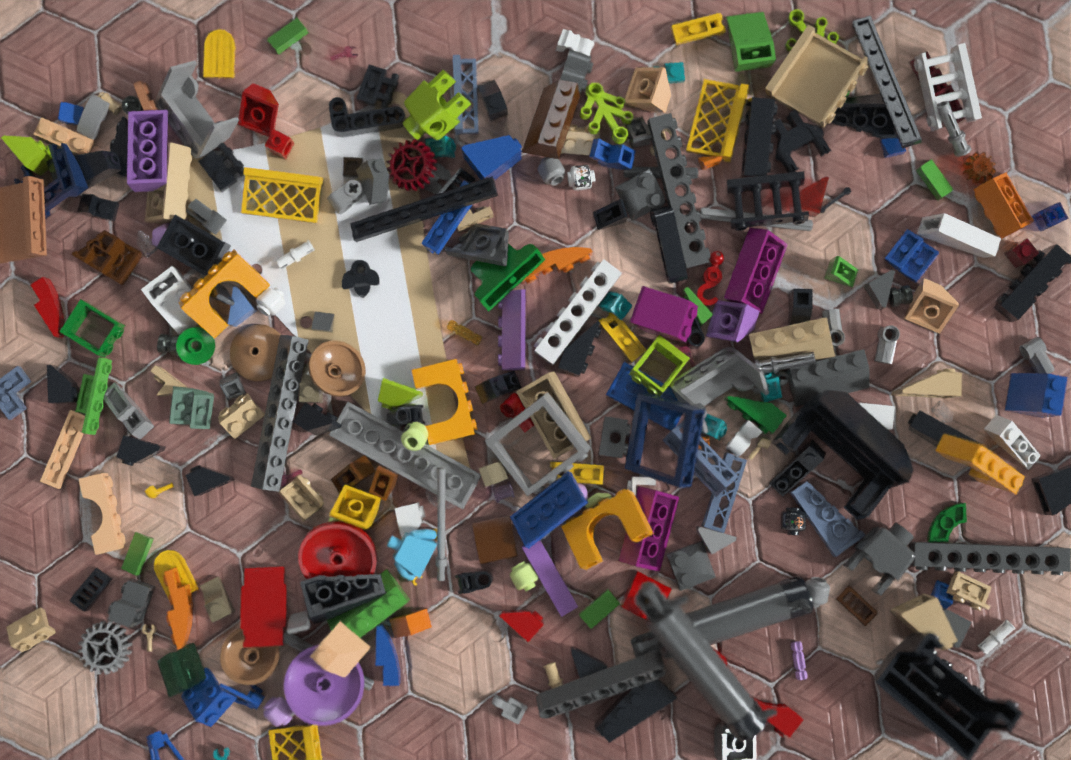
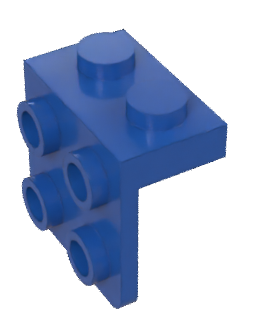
M204 668L183 691L181 698L195 721L212 727L238 697L219 686L220 683L209 668Z

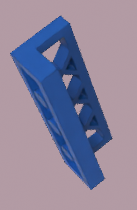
M463 181V183L461 184V186L467 185V184H469V183H467L466 181ZM472 205L440 215L421 244L430 253L439 255Z

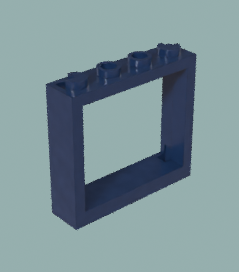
M638 393L625 469L678 488L691 487L705 409L651 393ZM651 404L686 414L675 477L640 465Z

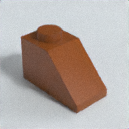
M378 466L369 494L387 501L395 487L399 474L383 466Z

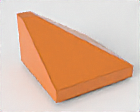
M721 156L698 158L702 170L719 165L722 160Z

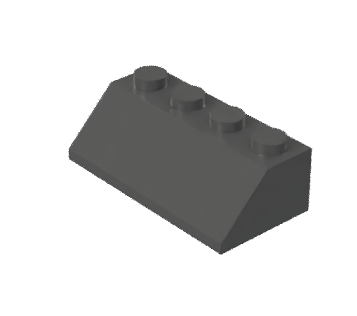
M864 349L816 361V364L785 370L789 377L788 383L795 407L805 405L815 395L825 390L851 393L869 388V364Z

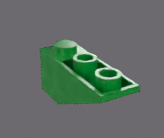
M733 396L725 397L728 407L743 413L742 417L745 420L756 423L765 435L767 433L773 434L787 416L772 403Z

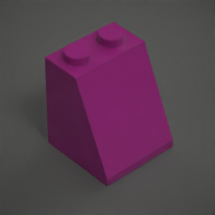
M642 286L630 323L646 333L657 336L661 335L665 338L686 343L687 338L691 334L693 320L697 316L698 306L690 300Z

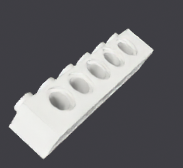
M604 259L601 263L597 261L591 269L593 274L590 278H584L579 285L582 287L581 290L571 295L568 300L571 303L567 308L563 307L557 314L559 319L555 324L553 322L550 323L545 330L547 335L544 338L540 337L534 345L536 347L534 352L552 366L622 274V272ZM601 277L605 283L602 286H598L594 283V279ZM585 292H590L593 295V299L586 301L582 295ZM579 307L582 314L574 316L571 313V309ZM567 322L571 328L569 331L564 332L560 329V324ZM551 337H556L559 340V344L556 347L548 344V340Z

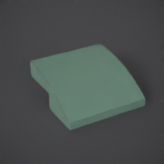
M173 386L169 424L190 425L191 429H210L214 394L193 388Z

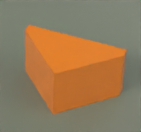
M427 608L389 619L394 638L410 636L432 628Z

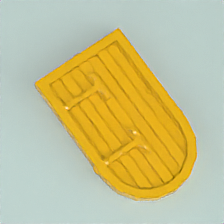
M214 30L208 34L204 43L203 77L234 78V38L226 30Z
M175 550L161 552L154 561L155 574L168 599L170 592L168 586L164 584L163 576L165 575L164 572L171 568L177 567L182 585L190 583L191 593L199 589L185 559Z

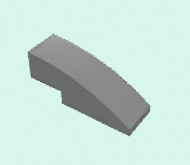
M116 382L107 388L104 401L114 415L123 422L133 436L138 439L143 438L154 425Z

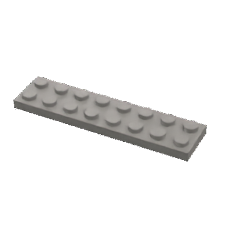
M350 402L346 403L337 420L342 425L341 428L333 430L329 434L331 437L436 495L437 468L444 467L445 500L461 509H464L481 478V474L426 444L420 450H408L401 442L403 431Z

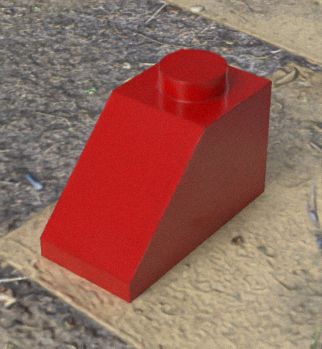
M531 610L502 611L499 614V617L528 643L544 625L543 617L536 610L534 612Z

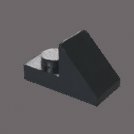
M82 194L77 212L115 222L120 204L99 198L94 194Z

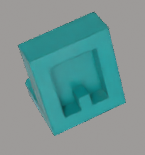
M443 136L439 140H434L433 138L425 139L426 146H429L431 148L430 152L432 151L435 154L433 159L446 156L455 158L456 144L454 139Z
M611 291L606 294L598 305L603 311L613 313L619 320H623L632 308V304L622 294Z
M773 372L765 373L764 377L769 394L765 395L760 391L761 400L769 402L782 398L779 377Z
M707 414L704 418L708 429L706 435L720 441L721 437H724L727 432V423L722 419Z

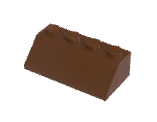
M558 80L543 89L522 153L559 159L580 98L578 83Z

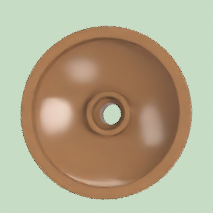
M263 324L250 325L238 332L230 346V360L236 372L252 381L271 379L281 334L274 328ZM255 348L259 350L257 355L253 354Z
M325 342L313 351L309 359L308 367L312 381L321 391L328 395L336 397L350 395L362 385L365 379L366 369L362 356L354 347L345 342Z
M238 628L227 637L221 648L220 662L222 669L231 680L238 684H259L268 679L276 670L280 660V647L243 648V630ZM256 654L255 660L251 661L250 656Z

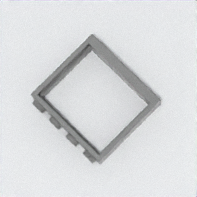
M546 393L485 440L527 496L532 493L538 494L544 489L543 485L545 483H553L559 478L557 474L561 471L564 473L568 472L574 467L572 463L576 460L578 462L583 461L588 456L587 452L591 449L549 393ZM544 406L578 451L532 485L498 440Z

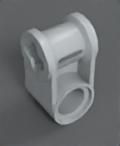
M350 180L341 188L331 193L327 200L338 214H342L360 200L365 192L358 181ZM354 186L357 188V193L353 192L352 188Z

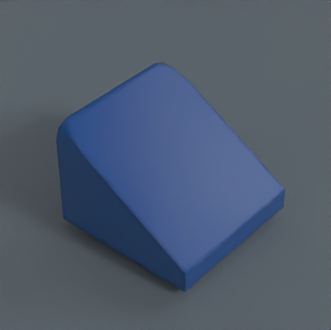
M61 102L58 120L63 124L78 125L84 107Z
M898 138L880 140L884 158L902 155L906 152V148L902 149Z
M937 580L931 596L937 597L941 607L947 609L953 604V595L946 593L949 587L948 584Z

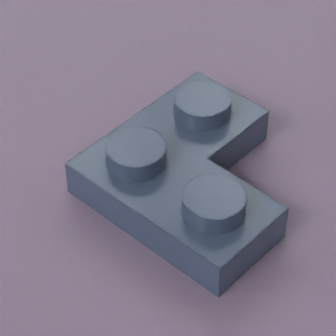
M21 366L15 367L0 378V409L8 420L14 419L27 409L16 394L32 382Z

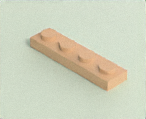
M74 410L69 411L40 482L61 489L84 434L82 433L85 419L84 414Z

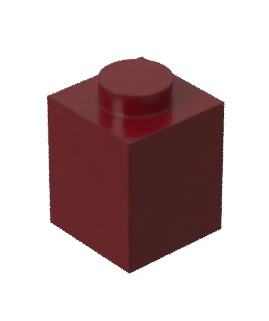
M1027 238L1018 242L1004 254L1012 265L1018 268L1033 259L1039 252Z

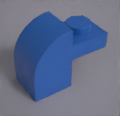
M598 138L593 139L589 157L598 161L599 165L608 168L632 169L636 151L623 144L611 145Z

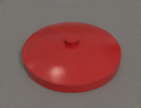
M330 521L317 525L306 534L299 548L298 562L301 572L306 579L316 576L374 575L377 565V550L370 536L358 526L343 521Z

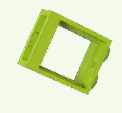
M659 335L629 375L632 376L631 378L634 382L645 386L649 393L661 396L690 358ZM654 349L677 366L662 387L638 370Z

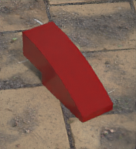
M41 277L30 284L40 300L34 306L53 336L62 339L65 335L60 330L65 322L60 298L52 281L46 277Z

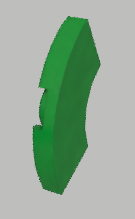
M966 503L953 504L940 511L929 527L927 542H949V536L953 528L967 522Z

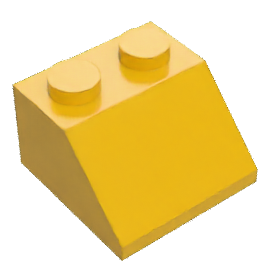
M344 485L329 516L368 529L372 526L379 511L381 498Z

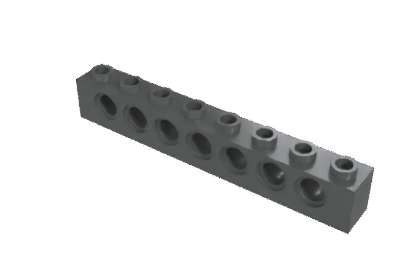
M671 113L649 118L647 125L652 134L651 141L667 204L673 208L686 269L709 263L710 252L708 247L705 248L703 241L706 240L705 232L703 229H700L699 225L701 216L699 211H696L694 205L696 203V196L694 192H691V177L689 173H686L685 166H687L686 157L681 154L680 150L682 141L680 136H677L675 130L678 128L676 118H672ZM661 132H668L670 139H662ZM666 150H672L675 157L669 159L665 154ZM676 168L679 171V177H673L670 174V170ZM676 187L683 188V196H678L675 193ZM681 205L688 207L689 212L687 215L680 212ZM689 223L693 226L692 233L685 231V224ZM690 242H695L698 245L696 252H692L689 249Z
M280 335L251 487L280 491L308 339Z
M935 542L909 543V549L915 553V559L911 565L915 566L916 570H928V567H935L937 571H947V567L954 568V571L966 572V568H973V572H986V569H993L994 573H1005V570H1012V573L1024 574L1025 570H1031V574L1044 575V571H1051V575H1063V572H1071V548ZM933 551L935 557L930 562L928 554ZM950 552L954 555V559L951 562L947 558ZM969 553H972L973 560L969 563L967 556ZM988 554H991L992 561L988 564L986 558ZM1010 554L1011 562L1007 564L1006 557ZM1029 555L1030 558H1031V561H1030V563L1027 565L1026 562H1025V559H1026V557ZM1047 556L1050 558V563L1048 565L1045 564V558Z

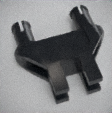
M796 110L789 113V116L786 117L792 127L790 131H787L780 119L773 122L775 123L774 134L778 139L775 159L778 162L781 161L787 173L799 170L791 154L808 143L814 144L821 157L832 151L823 138V130L803 122Z

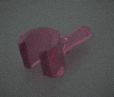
M346 46L344 52L331 56V60L334 61L344 57H358V54H351L352 49L356 47Z
M688 346L678 347L681 352L690 358L688 362L691 367L696 366L692 359L690 348Z
M302 470L282 475L280 487L287 486L288 479L303 474Z

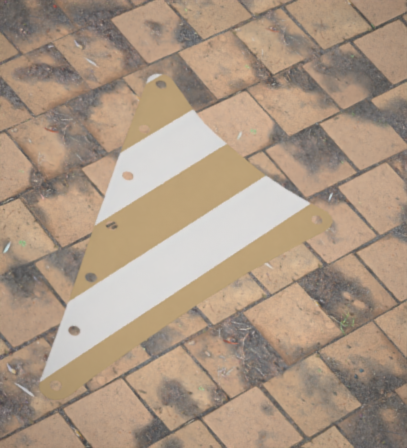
M394 92L392 104H399L404 110L406 118H408L410 113L404 105V101L407 98L406 95ZM377 100L375 107L368 105L355 113L380 109L382 101ZM397 115L395 119L399 120L400 115ZM378 117L374 123L380 124L384 118ZM363 120L358 121V122L356 123V126H357V127L363 126L364 123H365V121H363ZM330 123L320 128L289 136L295 144L286 160L269 152L265 147L266 143L233 150V155L243 163L244 167L322 177L323 186L321 185L317 223L241 213L245 175L241 177L238 172L233 176L237 182L222 193L198 162L203 157L194 158L192 156L189 168L190 180L187 190L189 196L186 201V211L188 205L197 199L211 210H215L227 221L215 235L188 212L187 219L192 224L230 244L231 247L228 251L231 252L235 249L251 265H261V275L270 284L268 288H278L284 294L285 304L276 316L296 337L308 339L307 349L311 354L319 345L328 341L345 342L360 353L365 363V379L362 385L350 395L366 412L388 423L387 413L389 409L381 407L382 403L378 402L383 378L416 389L412 375L413 369L447 361L433 292L427 249L421 244L425 238L423 222L420 221L359 242L353 240L350 223L419 201V186L417 191L412 189L406 191L405 188L400 189L398 185H394L392 183L393 179L389 178L387 201L369 205L364 194L360 200L342 214L337 213L327 198L350 180H356L361 184L359 178L343 177L344 157L363 158V163L367 160L382 158L386 168H388L390 165L386 161L391 160L389 153L394 154L393 147L399 148V142L405 145L406 140L412 142L414 137L405 127L350 137H339ZM339 124L337 129L343 130L346 127V124ZM215 151V153H216L217 155H220L221 152H222V151ZM415 152L409 153L412 157L416 156ZM228 159L223 162L228 169L232 166ZM410 174L402 175V178L405 180H410L414 178ZM250 180L249 189L254 193L261 186L256 180ZM271 183L266 187L271 195L280 190L276 183ZM290 185L285 189L290 198L299 192L294 185ZM354 186L352 188L353 192L357 193V188ZM308 188L303 192L309 201L315 197L316 188ZM264 190L256 195L261 204L270 198ZM283 192L274 198L280 206L288 201ZM301 194L293 200L299 209L307 203ZM254 198L247 202V210L254 211L259 207ZM272 200L264 206L268 213H273L278 209ZM291 203L283 208V211L289 216L297 211ZM308 205L301 212L306 218L313 219L314 210ZM309 240L315 251L302 257L301 261L294 262L281 270L276 259L290 252L291 248L295 249ZM357 260L366 261L370 269L376 271L380 278V284L377 286L371 285L369 293L364 298H361L355 292L354 287L346 290L342 288L343 275L351 270L352 264ZM360 266L357 271L362 273L364 267ZM315 312L335 314L332 333L313 331L311 329L312 325L309 328H303L300 320L304 316H309L313 321ZM446 385L419 389V391L424 393L423 397L402 406L423 405L424 426L447 421L457 411L453 390ZM403 425L394 427L400 430L401 426ZM427 438L426 445L470 468L463 438L435 445H429Z

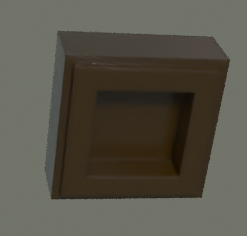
M344 157L343 177L359 178L356 169L363 164V158Z

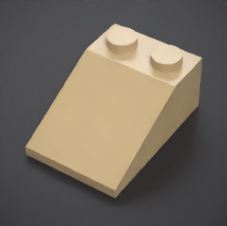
M955 369L937 370L936 374L926 376L892 391L891 396L947 399L960 397L962 395V373L955 372Z

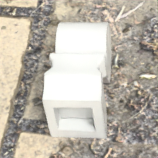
M563 29L556 51L564 52L568 48L590 56L594 42L587 38H581L579 34H573L570 30Z
M746 420L725 448L729 449L738 458L750 446V440L757 438L762 431L752 422Z

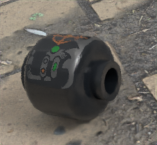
M785 508V511L781 512V529L787 531V535H799V531L806 529L805 512L801 511V508Z

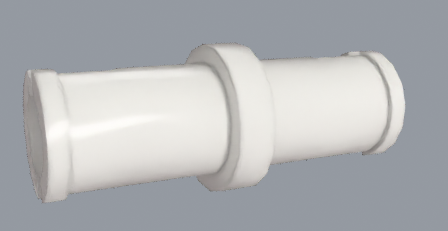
M307 240V242L297 248H291L290 252L277 258L276 262L281 270H283L292 263L301 261L302 257L315 251L311 242Z
M1005 620L996 630H991L989 632L990 635L977 646L983 653L988 655L994 647L1004 642L1003 639L1016 628L1008 620Z

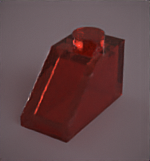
M825 176L800 191L802 212L809 211V216L816 217L820 214L829 177Z

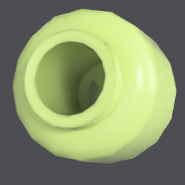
M419 422L409 423L401 435L403 446L411 451L422 449L428 438V430Z
M523 561L511 568L510 578L516 589L521 590L524 588L525 591H528L536 586L534 582L538 580V575L531 563Z

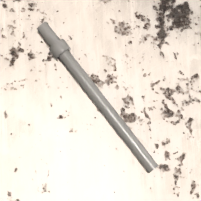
M444 467L437 468V557H435V566H437L438 581L445 580V566H447V557L445 556Z

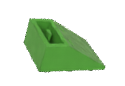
M764 12L726 17L735 72L772 67L776 60L775 49Z

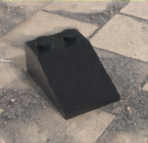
M175 214L156 248L206 276L213 265H218L222 261V257L228 252L231 245Z

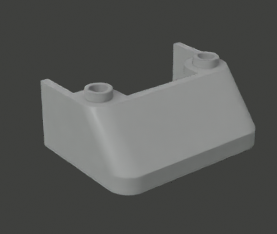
M191 61L169 68L156 97V106L158 110L168 111V124L186 147L191 148V155L194 158H200L229 139L239 119L235 117L226 121H218L215 124L196 98L199 86L192 77L197 62Z
M726 347L671 382V389L677 400L681 403L705 409L704 418L707 415L704 405L733 387L738 391H748L755 386L765 395L769 394L763 371L733 347ZM703 420L702 431L706 434L708 429L705 420Z

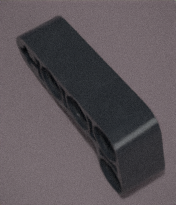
M335 97L329 102L332 128L339 137L399 129L404 127L403 122L407 119L404 110L397 106L349 114L348 107L342 98ZM342 105L343 108L341 111H334L336 106ZM396 115H400L399 120L395 119ZM378 117L384 118L380 124L374 123ZM360 120L365 121V123H364L363 126H361V127H357V126H356V123H357L358 121H360ZM339 124H346V127L343 130L337 129Z
M664 206L650 210V218L653 227L656 228L668 284L687 280L688 275L673 208Z

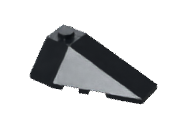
M880 93L846 98L841 108L838 107L834 112L836 115L831 122L832 124L842 127L848 126L854 128L855 131H864L877 138H898Z
M381 575L316 576L300 582L309 618L313 624L337 617L386 594Z

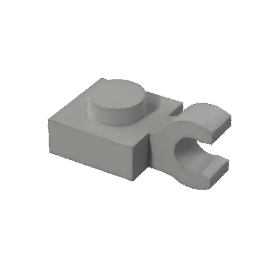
M496 694L492 699L493 705L503 709L501 716L516 724H519L528 707L511 696L508 701Z

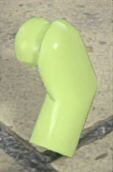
M595 493L587 499L588 503L585 506L592 508L604 499H611L612 496L609 493Z

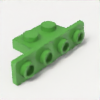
M99 357L95 375L83 374L75 412L86 414L82 433L95 435L99 428V417L103 409V399L108 388L107 381L112 370V360Z

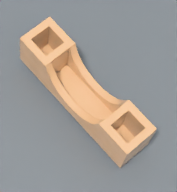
M100 473L80 478L79 483L82 497L96 502L103 516L100 528L91 536L95 555L123 549L125 536L120 530L121 518L116 512L117 500L115 495L112 494L111 487H113L111 477L108 476V473Z

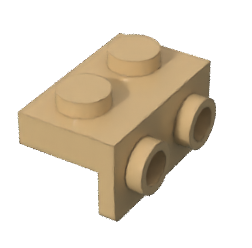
M571 124L561 153L590 155L593 139L599 138L600 129L597 134H591L588 132L589 125L577 127L576 124Z
M249 393L239 396L229 408H224L219 413L218 419L226 431L236 439L265 414L252 400Z
M299 474L291 483L280 490L279 494L299 518L305 522L322 508L324 502L321 494L317 491L315 492L310 487L309 480Z
M954 571L946 593L953 595L952 599L955 601L970 603L969 607L975 610L990 609V606L985 603L992 587L963 573Z
M41 607L6 627L10 646L21 652L31 649L34 645L47 640L56 633L55 629L49 626L46 612Z

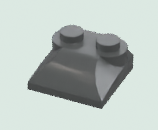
M649 169L614 187L620 199H623L625 209L631 221L651 212L650 210L662 207L666 203L664 194Z
M703 541L666 554L680 591L690 589L695 585L716 577Z
M723 722L718 723L714 729L715 758L717 760H756V737L744 742L737 741Z

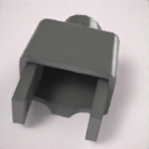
M894 523L889 530L883 527H873L854 547L856 551L843 566L853 571L865 557L873 564L874 569L884 574L872 589L874 593L882 595L894 580L899 581L915 559V553L907 547L914 537L898 523Z

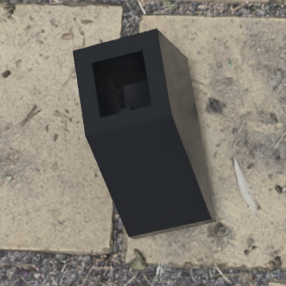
M793 288L789 291L788 326L810 321L813 309V289Z
M515 371L490 378L475 386L481 404L493 401L522 388Z
M306 402L293 421L314 435L333 431L342 426L336 421V416L329 412L327 414L323 413V408L315 403L310 405Z

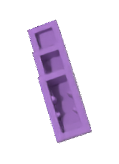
M541 540L529 549L523 545L522 548L561 617L578 608Z

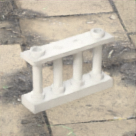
M965 43L951 48V53L927 59L926 53H921L915 57L914 67L918 71L928 115L927 124L931 132L942 128L941 123L943 120L941 115H939L937 104L943 101L962 100L963 110L953 112L956 119L964 117L967 123L982 118ZM950 61L954 63V73L931 78L930 66ZM953 80L958 81L959 91L935 97L933 85Z

